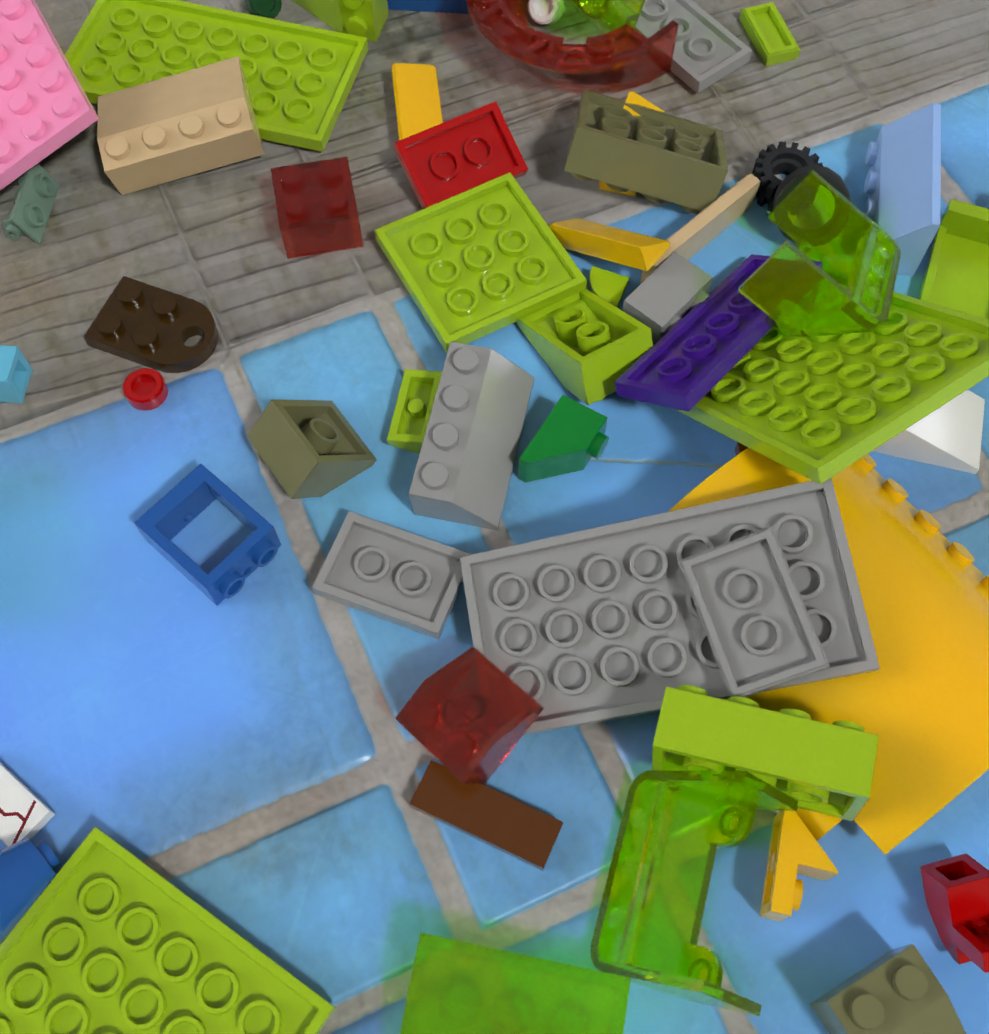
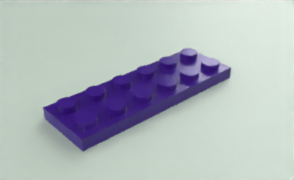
M751 254L708 294L709 297L706 300L697 304L614 382L618 396L689 412L823 277L822 262Z

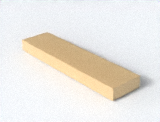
M751 173L746 175L670 236L667 241H670L671 246L648 271L642 270L640 283L651 275L674 251L689 260L751 209L757 195L760 180Z

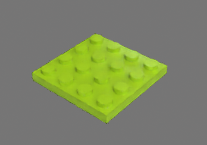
M507 173L374 230L377 243L446 353H448L450 342L462 344L473 342L517 322L519 317L586 289L587 279L511 173Z

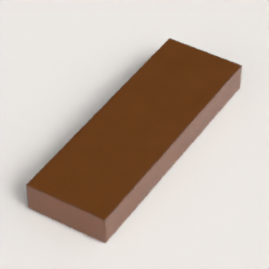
M432 760L409 803L411 808L542 871L563 826L562 821Z

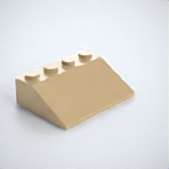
M239 56L98 96L97 116L99 119L97 120V141L104 172L121 195L265 154Z

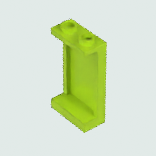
M950 199L940 218V227L933 238L918 299L989 321V209Z

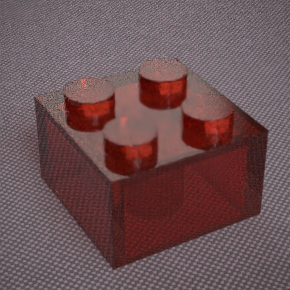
M347 157L271 168L279 227L287 259L364 247Z

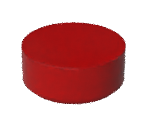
M142 368L127 376L123 384V392L132 407L148 411L159 407L166 400L168 387L163 376L158 371L151 368Z

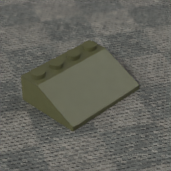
M583 88L564 171L570 172L574 178L581 181H591L594 179L607 183V186L615 191H635L643 194L646 199L652 202L662 203L665 200L679 204V207L687 212L700 213V211H703L717 199L728 172L723 130L637 104L625 103L624 100ZM623 106H628L641 116L632 115L628 110L624 109Z

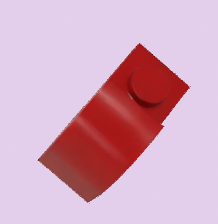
M967 853L920 866L927 907L945 948L959 965L973 961L984 973L989 972V870Z

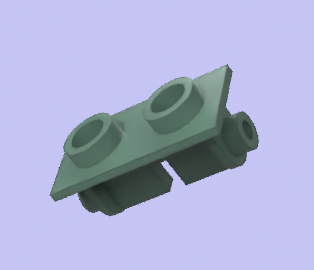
M36 164L18 178L19 186L13 200L15 205L11 207L7 219L3 221L2 227L5 230V236L10 239L19 240L21 236L28 235L37 244H40L60 184L39 164Z

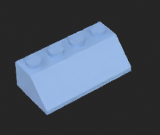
M939 103L927 105L882 126L876 142H870L868 145L865 165H870V170L865 179L864 193L869 194V199L865 204L862 219L863 223H868V229L864 233L861 252L867 254L866 270L913 276L940 227L941 104Z

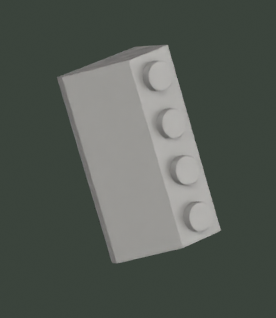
M450 342L409 490L414 515L497 531L499 529L534 384V377L491 348Z

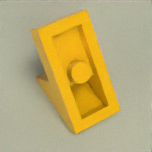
M784 808L773 818L760 917L779 922L791 917L792 910L798 911L803 895V881L796 879L797 874L820 880H829L838 875L835 865L795 810Z

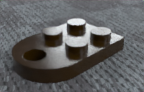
M123 276L84 335V339L88 346L152 369L166 373H182L197 368L209 359L218 343V329L211 312L202 303ZM192 336L204 337L203 341L196 346L189 347L184 345L186 340Z

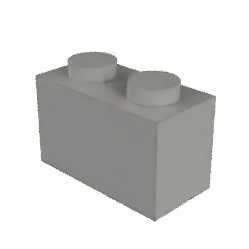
M674 251L624 300L622 311L651 328L652 342L655 345L697 304L709 297L708 292L713 277Z

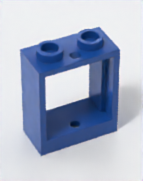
M202 464L197 466L134 522L145 540L217 606L225 598H231L236 595L243 587L245 579L258 567H264L270 563L281 546L274 526ZM218 499L254 532L207 574L170 540L213 501Z

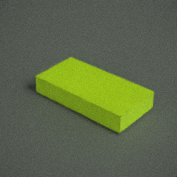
M774 2L741 9L739 20L765 66L798 59L801 49Z

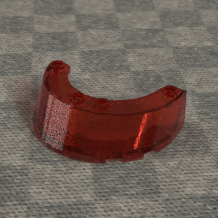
M466 0L472 21L484 37L521 69L542 82L576 91H583L584 88L594 92H612L650 83L671 70L679 25L674 20L650 38H646L626 23L620 28L603 35L587 37L586 44H564V37L545 34L530 27L526 16L529 0Z

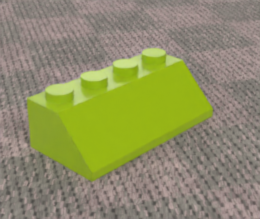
M679 685L677 689L666 686L653 741L652 772L853 821L870 798L879 735L864 732L865 728L849 721H834L832 724L811 720V715L797 709L785 708L781 709L780 712L759 708L757 702L744 697L733 696L729 697L728 700L710 697L707 691L692 685Z

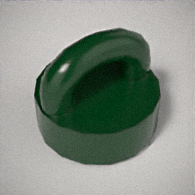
M245 0L244 9L251 15L273 19L281 11L282 1Z

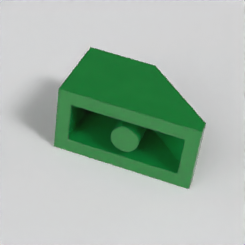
M562 395L519 458L518 479L526 483L584 470L592 457L598 459L608 443L609 436L605 435L608 417Z

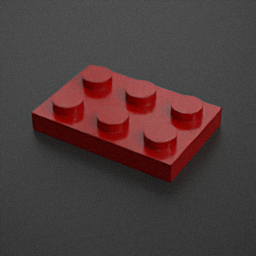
M496 101L395 142L393 147L422 209L507 173H511L516 179L525 175L529 170Z

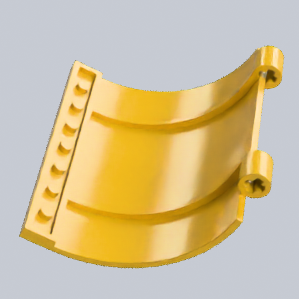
M747 448L707 477L668 512L812 480ZM865 455L833 476L832 482L880 669L870 673L760 692L745 698L757 702L759 708L780 712L781 709L785 708L797 709L811 715V720L832 724L834 721H849L865 728L864 732L879 735L870 798L853 820L885 855L989 769V574L985 576L972 564L975 561L973 555L960 543H951L939 532L941 529L939 522L925 510L918 512L906 500L908 498L906 490L890 478L885 480L874 469L877 464L870 455ZM781 804L784 808L795 810L816 841L842 820L841 818Z

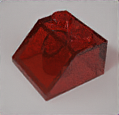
M472 647L425 679L395 719L463 784H486L544 707L477 648Z

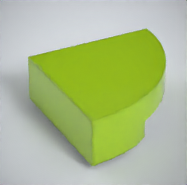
M592 266L589 278L590 291L619 308L628 287L629 277Z

